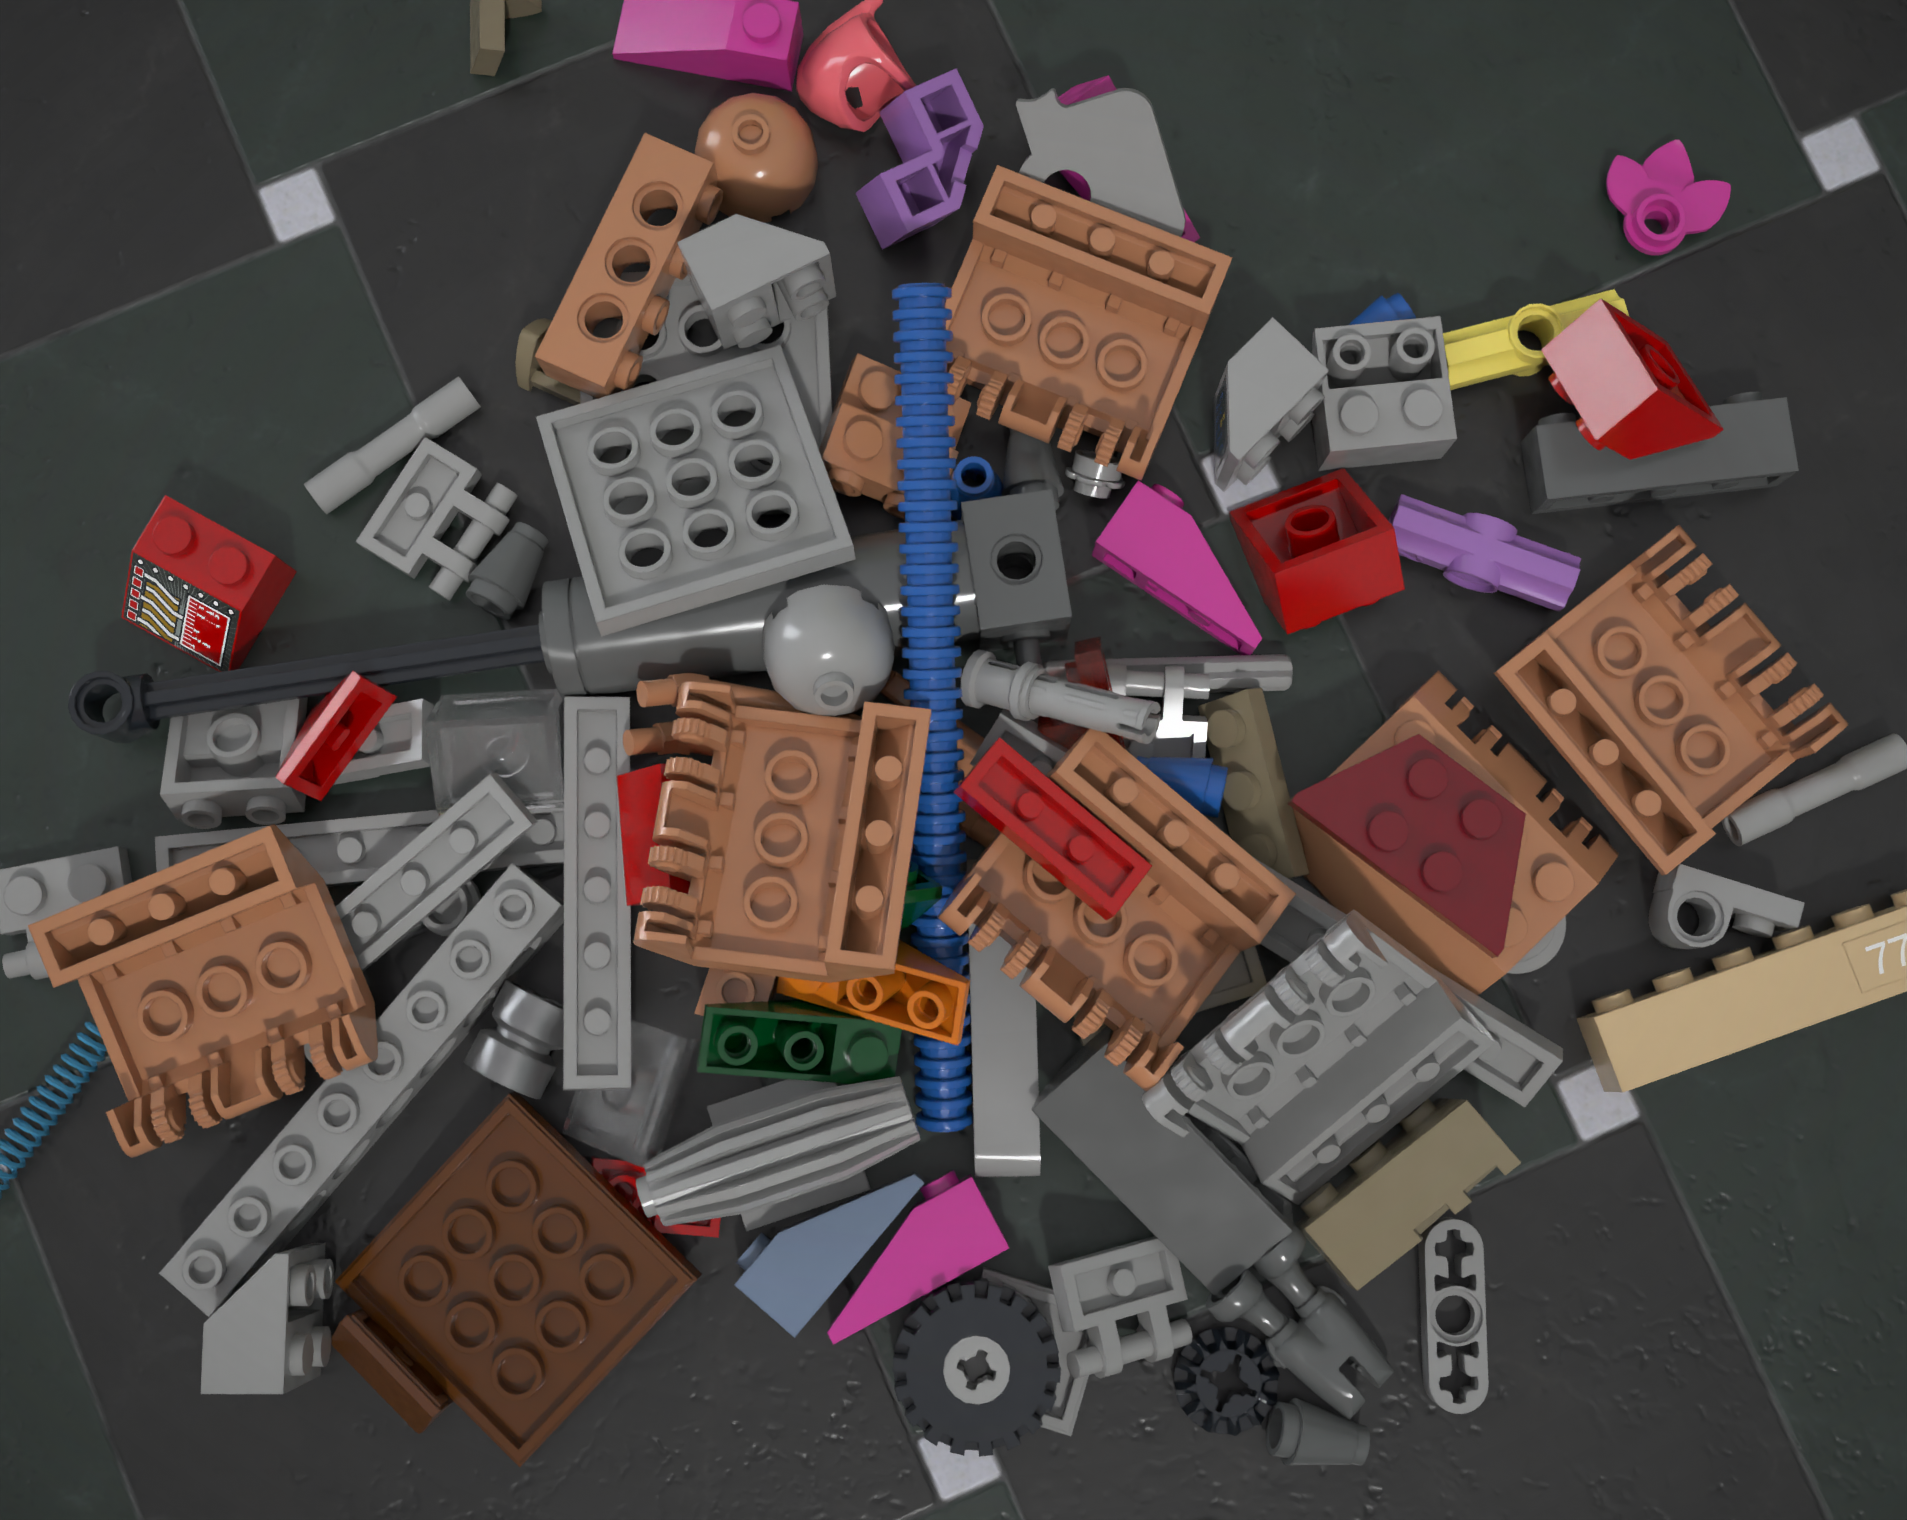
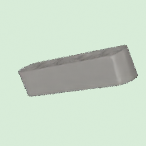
M967 859V872L977 859ZM974 923L968 928L969 938L976 927ZM1000 936L989 947L981 950V952H978L969 944L975 1178L1040 1176L1039 1117L1032 1111V1107L1039 1096L1036 999L1019 986L1028 969L1027 967L1014 979H1010L1000 970L1005 956L1012 947Z

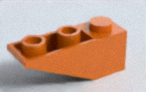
M899 940L895 974L832 983L778 977L777 993L943 1042L959 1045L962 1039L970 980Z

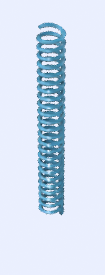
M84 1022L88 1030L101 1037L95 1024ZM82 1032L77 1033V1038L91 1046L100 1056L85 1051L75 1043H69V1049L84 1057L92 1067L79 1063L66 1053L61 1054V1059L76 1068L84 1077L72 1074L59 1064L53 1065V1070L69 1079L76 1088L63 1084L52 1075H44L45 1081L60 1089L68 1099L57 1096L42 1085L36 1086L37 1092L54 1101L60 1109L48 1106L35 1096L28 1097L32 1105L45 1111L52 1120L42 1118L28 1107H20L21 1113L39 1123L44 1131L33 1128L21 1118H12L13 1124L21 1130L30 1133L36 1142L27 1140L11 1128L4 1129L6 1136L25 1146L28 1152L20 1151L8 1141L0 1139V1148L15 1155L20 1163L12 1162L0 1153V1164L7 1166L12 1174H8L0 1169V1178L4 1182V1185L0 1184V1199L2 1198L1 1190L10 1188L9 1179L17 1178V1169L26 1166L25 1158L34 1156L33 1147L42 1145L41 1136L50 1135L49 1126L58 1124L57 1115L66 1113L65 1104L74 1103L73 1094L82 1092L81 1083L90 1081L88 1072L98 1071L96 1062L106 1060L104 1051H107L105 1045L94 1041Z

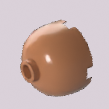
M748 93L730 97L712 109L699 128L695 155L714 162L718 176L717 187L723 190V199L719 211L731 217L738 214L763 223L771 222V217L781 215L789 209L790 213L801 207L814 188L818 170V157L812 131L796 108L780 98L759 93Z

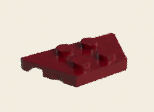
M1420 734L1296 793L1287 803L1491 958L1498 957L1505 946L1526 813Z

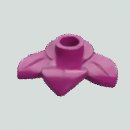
M1676 139L1655 150L1642 166L1634 160L1617 155L1610 165L1606 179L1607 193L1610 201L1625 216L1623 229L1627 240L1636 250L1647 255L1669 253L1680 244L1685 235L1708 231L1719 221L1724 213L1731 192V185L1724 181L1705 180L1694 183V175L1685 147L1680 140ZM1646 219H1654L1659 222L1662 227V234L1651 232L1646 227L1644 221Z

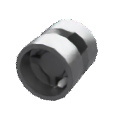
M506 980L493 1004L492 1016L498 1024L496 1029L489 1028L479 1031L464 1063L474 1071L511 1090L534 1099H541L557 1067L549 1053L551 1050L563 1049V1005L520 984Z

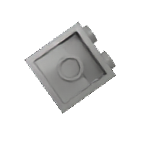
M308 697L171 718L160 796L177 820L181 819L183 823L193 828L211 829L221 824L222 817L246 815L247 819L254 823L276 825L286 819V813L304 812L306 794L282 784L275 776L306 720Z

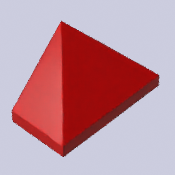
M352 671L311 709L275 778L286 786L322 801L397 696L386 688Z

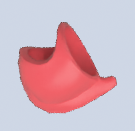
M864 0L830 24L810 45L798 66L796 90L800 100L812 113L840 128L861 132L869 130L880 117L879 112L904 91L917 86L905 70L888 38L874 18V14L882 5L883 0ZM849 87H859L863 103L862 107L853 108L847 101L845 91Z

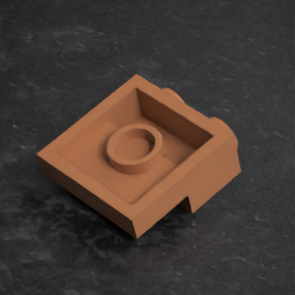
M857 353L849 366L819 452L834 491L853 497L860 496L861 494L884 503L883 508L889 514L905 520V512L898 511V503L904 502V491H899L897 487V482L904 480V470L897 469V460L903 459V449L896 447V439L903 438L902 428L896 427V418L902 417V407L895 406V397L901 395V386L894 384V376L901 374V372ZM958 398L954 405H948V415L955 416V425L949 426V437L956 438V446L971 406V402L962 398ZM956 446L949 448V458L957 459L959 452L955 450Z

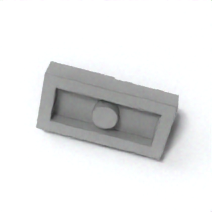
M424 699L392 704L333 785L434 766V760L442 759L443 734L434 729V705Z

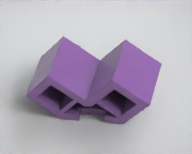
M957 68L904 91L879 112L903 164L879 174L855 194L882 250L934 226L961 206L967 186L963 183L972 153L978 148L984 125Z

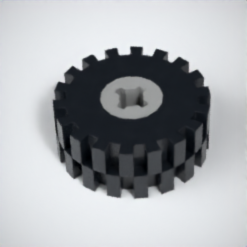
M974 1277V1281L960 1282V1279L947 1282L946 1287L936 1292L932 1290L923 1296L921 1303L914 1310L911 1309L904 1319L903 1327L897 1337L893 1356L894 1389L898 1402L901 1401L905 1408V1417L913 1427L918 1425L924 1431V1438L935 1446H937L938 1442L950 1446L951 1453L964 1456L965 1450H977L979 1457L993 1455L994 1448L1006 1445L1007 1450H1010L1020 1445V1437L1028 1431L1033 1435L1042 1426L1041 1418L1046 1410H1052L1057 1398L1055 1391L1057 1383H1060L1061 1376L1059 1350L1046 1317L1042 1315L1037 1305L1028 1296L1024 1297L1018 1293L1015 1287L1004 1282L1001 1284L989 1282L988 1278ZM985 1373L992 1374V1376L986 1374V1375L983 1376L982 1378H978V1379H977V1377H980V1376L984 1375Z

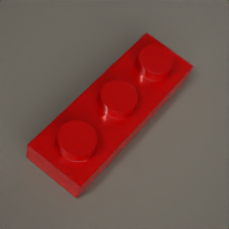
M1000 737L992 743L954 790V793L1105 920L1117 914L1152 867L1143 857Z

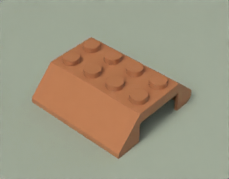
M997 165L973 220V239L952 286V297L947 299L945 303V308L952 310V319L946 321V330L953 331V340L946 342L947 351L953 352V362L947 363V373L954 374V383L947 384L948 394L954 395V399L957 401L966 384L981 389L982 391L977 401L978 409L976 414L990 420L1000 404L1003 406L998 424L1048 444L1056 429L1060 428L1063 431L1057 447L1070 453L1073 447L1078 444L1083 431L1099 436L1100 439L1095 449L1096 457L1094 462L1108 467L1115 451L1123 454L1116 471L1142 481L1196 352L1232 257Z
M1680 525L1676 526L1494 672L1495 676L1662 876L1667 875L1716 835L1712 830L1713 827L1797 759L1816 753L1849 724L1831 702L1823 705L1794 725L1791 722L1823 697L1824 694L1815 683L1795 692L1788 698V701L1775 710L1764 700L1759 693L1770 685L1777 684L1792 672L1797 662L1787 652L1753 676L1750 674L1749 670L1775 652L1781 646V643L1746 602L1713 626L1706 622L1738 597L1739 594L1730 584L1724 588L1716 589L1692 612L1675 595L1686 585H1692L1707 573V569L1712 565V562L1702 553L1669 578L1664 571L1697 546Z
M1438 670L1327 778L1420 734L1526 813L1505 946L1498 957L1491 958L1294 808L1293 812L1309 874L1303 877L1330 905L1346 915L1353 909L1423 960L1427 965L1478 996L1510 971L1599 884L1619 853L1600 834L1594 836L1583 845L1582 842L1593 828L1583 817L1570 822L1561 831L1554 826L1549 818L1559 809L1564 797L1555 788L1547 792L1540 799L1536 797L1547 783V780L1510 742L1506 743L1495 754L1490 750L1502 736L1493 725L1487 729H1482L1471 740L1458 728L1470 716V711L1474 706L1464 696L1454 706L1449 708L1445 702L1458 689Z
M696 681L682 683L675 712L681 718L674 720L671 737H674L673 739L678 740V742L684 743V745L711 755L713 758L711 766L687 757L676 756V758L670 757V759H667L664 776L671 781L662 783L652 840L660 846L654 845V847L650 848L648 864H650V867H655V869L689 881V893L677 892L664 886H647L643 888L640 905L653 911L638 913L633 943L638 947L693 966L826 983L895 974L932 709L864 701L862 720L738 706L735 703L731 685Z
M1088 728L1047 773L1046 777L1152 865L1151 869L1117 914L1108 920L1103 919L999 831L954 888L937 917L959 936L974 923L976 927L967 943L978 952H981L985 947H989L998 936L1002 937L1012 947L1005 956L1000 970L1010 979H1014L1027 967L1028 969L1019 986L1063 1023L1069 1021L1079 1011L1071 1030L1082 1039L1088 1038L1090 1034L1095 1033L1103 1023L1113 1030V1034L1104 1057L1114 1066H1118L1128 1057L1123 1073L1144 1091H1148L1161 1080L1184 1049L1179 1042H1174L1241 951L1261 943L1296 893L1106 732Z
M275 824L28 925L53 988L76 980L79 982L128 1099V1102L107 1111L106 1114L121 1149L131 1158L161 1147L163 1141L166 1144L183 1138L185 1135L184 1131L186 1130L184 1126L186 1124V1092H188L190 1097L188 1101L190 1103L191 1115L194 1116V1121H197L198 1125L204 1129L219 1124L223 1120L222 1118L226 1120L279 1100L283 1096V1092L286 1095H291L303 1090L305 1087L304 1082H306L304 1076H306L304 1045L309 1043L311 1048L309 1052L311 1053L312 1065L324 1080L341 1075V1072H343L342 1067L346 1071H351L376 1061L378 1058L375 1002L326 883Z

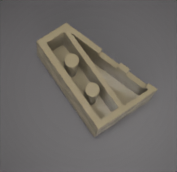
M1428 1098L1399 1122L1403 1129L1387 1144L1383 1145L1378 1139L1351 1161L1349 1165L1355 1172L1337 1188L1328 1182L1317 1189L1301 1205L1300 1208L1306 1215L1296 1225L1304 1232L1308 1241L1349 1287L1356 1291L1361 1289L1420 1243L1423 1239L1420 1234L1448 1209L1457 1214L1470 1204L1472 1199L1467 1193L1496 1167L1504 1175H1507L1521 1164V1161L1468 1100L1438 1098L1432 1103Z

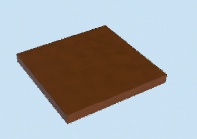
M514 1091L503 1099L335 1282L521 1467L697 1281L702 1273L518 1092Z

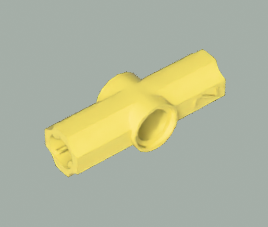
M1615 289L1551 306L1541 303L1529 304L1520 308L1515 315L1443 333L1450 390L1511 374L1520 377L1531 376L1539 372L1544 366L1550 365L1541 350L1533 351L1522 345L1517 331L1526 330L1534 333L1539 338L1543 348L1600 298L1629 316L1624 299L1620 298Z

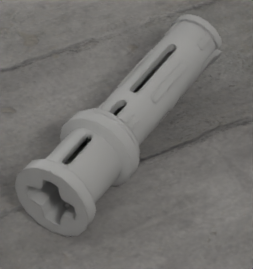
M980 649L973 652L967 660L960 682V688H962L961 700L966 706L979 709L987 704L1010 710L1013 718L1023 721L1034 720L1039 716L1050 717L1085 728L1123 736L1124 738L1144 744H1149L1153 740L1160 723L1161 716L1155 715L1161 710L1158 702L1132 698L1115 692L1060 680L1059 678L1049 676L1048 671L1040 664L1026 662L1022 666L998 661L992 652Z

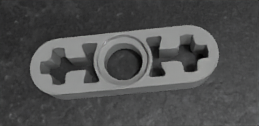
M1441 1217L1420 1234L1423 1239L1418 1243L1423 1386L1427 1395L1435 1404L1450 1413L1465 1414L1474 1411L1483 1403L1489 1387L1484 1247L1480 1234L1472 1225L1456 1218ZM1453 1229L1454 1237L1466 1242V1253L1455 1255L1454 1269L1456 1276L1461 1278L1469 1276L1468 1287L1455 1283H1442L1435 1286L1434 1277L1436 1274L1449 1278L1447 1258L1435 1253V1244L1446 1241L1447 1230ZM1448 1296H1461L1469 1305L1470 1320L1463 1330L1457 1333H1446L1437 1324L1435 1316L1437 1306ZM1437 1342L1450 1346H1464L1471 1343L1472 1351L1470 1354L1457 1350L1459 1370L1471 1376L1470 1386L1460 1387L1459 1398L1453 1399L1451 1392L1439 1385L1440 1377L1451 1375L1452 1360L1450 1353L1446 1351L1437 1352Z

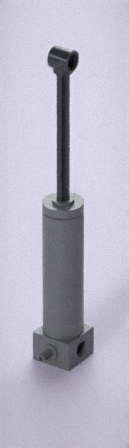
M1052 489L961 502V520L956 521L958 522V530L951 532L952 542L958 543V552L952 553V563L959 564V572L953 573V584H958L960 589L959 594L953 595V604L960 606V614L954 615V625L961 627V635L954 636V642L978 639L980 650L988 652L1014 648L1016 664L1018 666H1022L1026 662L1037 663L1043 666L1039 644L1067 640L1072 619ZM899 529L850 536L854 546L855 560L602 637L595 621L583 576L544 582L539 625L154 682L148 673L121 677L110 671H94L84 675L74 684L69 694L68 709L71 719L80 729L114 743H129L140 739L150 730L158 729L161 719L327 695L352 671L380 686L545 662L549 674H553L558 693L563 701L564 696L593 697L633 691L637 689L638 682L665 679L672 674L695 673L709 676V679L767 671L762 650V636L766 619L771 612L774 619L778 612L787 607V597L799 590L819 585L850 586L862 591L863 600L872 603L877 609L879 603L886 610L890 621L895 645L894 651H901L903 648L909 647L908 638L902 637V627L908 626V617L901 615V607L907 606V596L901 595L900 590L902 585H907V575L900 574V565L906 564V554L899 552V545L906 543L905 533L899 532ZM1015 566L1025 569L1029 575L1017 580L1004 576L1001 571ZM120 693L122 706L119 714L114 719L105 722L103 717L105 702L112 695Z

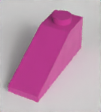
M624 0L612 55L616 60L792 92L804 36L799 2L790 0Z
M1138 480L1096 540L1092 556L1239 655H1251L1262 640V637L1190 514L1182 510L1185 506L1184 502L1175 493L1159 484H1153L1149 488Z
M951 1170L920 1188L924 1200L914 1204L830 1325L827 1333L833 1345L1009 1249L1008 1242L972 1174L959 1180L955 1171Z

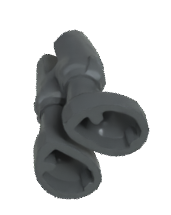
M1293 1222V1232L1256 1261L1252 1267L1276 1286L1293 1304V1308L1300 1316L1298 1321H1295L1290 1316H1286L1263 1291L1261 1283L1248 1269L1217 1295L1214 1296L1210 1293L1206 1300V1308L1218 1321L1231 1322L1241 1318L1257 1327L1266 1335L1265 1345L1273 1359L1274 1365L1283 1369L1287 1368L1311 1391L1349 1420L1366 1403V1400L1351 1384L1349 1378L1339 1371L1340 1366L1347 1360L1354 1370L1359 1372L1377 1388H1380L1395 1371L1370 1335L1346 1308L1347 1303L1344 1301V1296L1323 1285L1314 1286L1309 1281L1298 1262V1258L1305 1248V1235Z

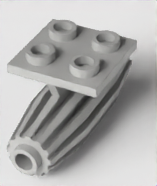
M900 1076L837 1086V1083L787 1079L707 1106L713 1126L646 1161L644 1165L646 1176L636 1179V1187L646 1216L649 1218L659 1215L664 1226L741 1214L745 1229L749 1231L870 1190L865 1169L921 1139Z

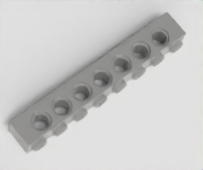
M512 863L377 1019L378 1058L376 1061L351 1071H346L342 1067L343 1072H341V1075L326 1079L159 1274L203 1313L211 1317L274 1254L282 1252L492 1007L505 981L510 980L513 982L563 924V900L527 869Z

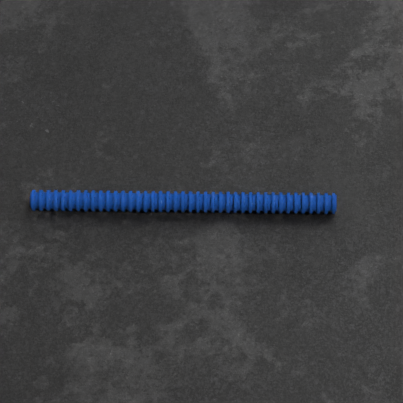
M910 283L898 285V288L892 290V299L899 301V309L892 312L893 321L899 322L900 331L893 333V342L900 343V353L894 354V363L901 364V374L894 376V384L901 386V395L895 397V406L902 407V417L896 418V427L902 428L903 438L896 439V447L903 449V459L897 460V469L904 470V480L897 482L898 490L904 491V502L898 503V511L905 512V523H899V532L905 533L906 543L899 545V552L906 554V564L900 565V574L907 575V585L900 587L901 595L907 596V606L901 607V615L908 617V626L902 627V637L908 638L909 647L902 649V656L909 659V668L903 669V678L910 679V688L904 689L903 694L904 699L910 700V707L932 709L913 841L915 851L912 852L911 861L918 865L919 870L943 886L941 899L911 924L917 926V932L911 934V944L916 946L920 952L970 980L969 972L963 970V966L969 963V953L962 949V945L967 944L969 941L968 932L965 931L959 936L937 917L954 888L967 873L960 870V864L967 861L966 852L960 850V843L966 841V832L959 830V823L965 821L966 817L965 811L959 809V802L963 800L954 793V790L958 787V782L964 779V770L958 769V761L964 759V751L957 748V740L963 739V729L957 728L956 720L963 718V710L956 707V699L962 697V688L955 686V678L962 676V669L955 666V657L961 656V647L954 646V636L961 635V627L954 625V615L960 614V606L953 604V595L959 594L960 589L958 584H953V573L959 572V564L952 563V553L958 552V543L952 542L951 536L952 531L958 530V522L951 521V510H957V501L950 498V489L957 488V480L950 479V468L956 467V459L949 458V448L956 446V438L949 437V426L955 425V416L948 415V405H953L955 399L954 395L948 394L947 384L954 383V374L947 373V363L953 362V352L947 351L946 342L953 340V331L946 330V321L952 319V310L945 308V300L952 297V289L945 287V284ZM968 992L967 1005L970 1003V993H969V992ZM968 1011L965 1013L962 1039L959 1045L916 1033L913 1035L914 1045L920 1048V1051L914 1054V1065L921 1068V1071L915 1074V1085L921 1088V1091L915 1094V1104L922 1108V1111L916 1114V1124L927 1131L954 1132L963 1130L973 1123V1112L967 1109V1106L973 1103V1094L966 1089V1086L972 1083V1072L966 1070V1066L972 1063L971 1052L965 1050V1046L971 1043V1033L965 1030V1026L971 1023V1015Z

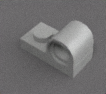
M1679 864L1667 875L1662 876L1658 872L1653 890L1654 896L1649 910L1648 924L1652 935L1661 945L1672 950L1683 951L1715 944L1724 936L1731 918H1735L1732 926L1734 929L1764 938H1772L1773 931L1798 928L1805 903ZM1683 902L1692 905L1699 917V926L1692 936L1682 930L1677 920L1678 909Z

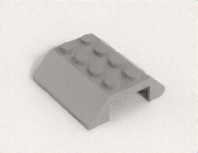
M1353 909L1338 923L1331 926L1322 937L1294 961L1281 969L1272 980L1243 1005L1231 1012L1222 1023L1193 1048L1182 1054L1170 1066L1161 1080L1154 1087L1144 1092L1142 1101L1157 1122L1183 1138L1190 1133L1182 1116L1188 1113L1237 1142L1245 1151L1261 1184L1299 1205L1496 1042L1484 1026L1423 960Z

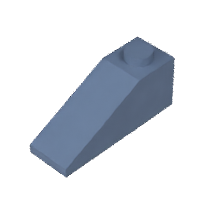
M916 1171L784 1227L772 1241L761 1232L736 1262L745 1273L734 1285L795 1338L920 1189L925 1179Z

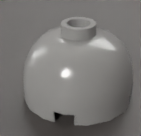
M819 585L799 590L787 597V607L778 612L774 619L771 612L764 623L762 636L763 659L773 688L795 709L807 714L831 717L855 713L864 707V701L873 702L890 679L895 649L890 621L886 610L879 603L877 609L872 603L863 600L862 591L850 586Z

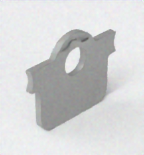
M1051 88L1047 93L1038 98L1017 100L1016 107L1031 150V154L1024 161L1019 174L1044 183L1051 174L1057 171H1074L1087 181L1091 191L1090 202L1179 237L1182 236L1185 227V212L1154 108L1146 95L1136 89L1120 88L1065 105L1059 101L1055 88Z

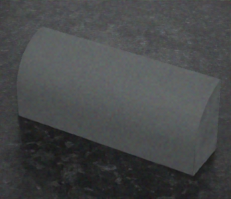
M1106 1026L1083 1046L1050 1080L1036 1099L1032 1111L1215 1296L1293 1232V1204L1287 1198L1261 1184L1249 1159L1222 1133L1188 1113L1182 1116L1190 1132L1184 1138L1157 1122L1143 1104L1142 1095L1145 1091L1123 1073L1128 1057L1118 1066H1114L1104 1057L1113 1034V1030Z

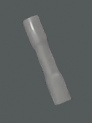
M458 376L416 405L405 418L359 450L349 452L305 482L304 486L319 507L328 514L369 486L377 475L418 448L424 437L429 440L439 437L481 406Z
M1895 733L1889 734L1844 755L1838 762L1785 787L1768 790L1745 801L1721 821L1723 828L1735 845L1742 846L1789 824L1796 816L1850 791L1865 789L1906 770L1907 744L1899 735Z

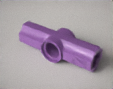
M1401 494L1388 520L1395 529L1399 555L1443 570V576L1447 580L1466 589L1483 593H1494L1499 590L1559 612L1565 607L1579 576L1580 557L1518 536V530L1513 525L1497 517L1481 513H1466L1462 516Z

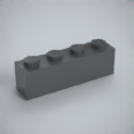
M1746 392L1730 396L1723 400L1724 404L1709 406L1724 429L1714 438L1632 460L1607 447L1601 451L1595 449L1576 426L1577 415L1575 413H1560L1544 417L1538 421L1539 425H1536L1521 441L1531 514L1776 487L1799 471L1787 397L1763 400L1761 392Z

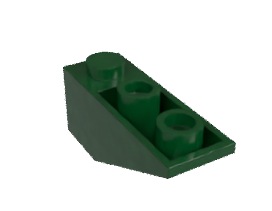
M803 1000L705 1004L696 1070L700 1073L843 1084L895 1077L902 1029Z

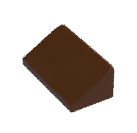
M362 1309L346 1315L339 1323L331 1338L333 1347L418 1434L423 1433L454 1402Z

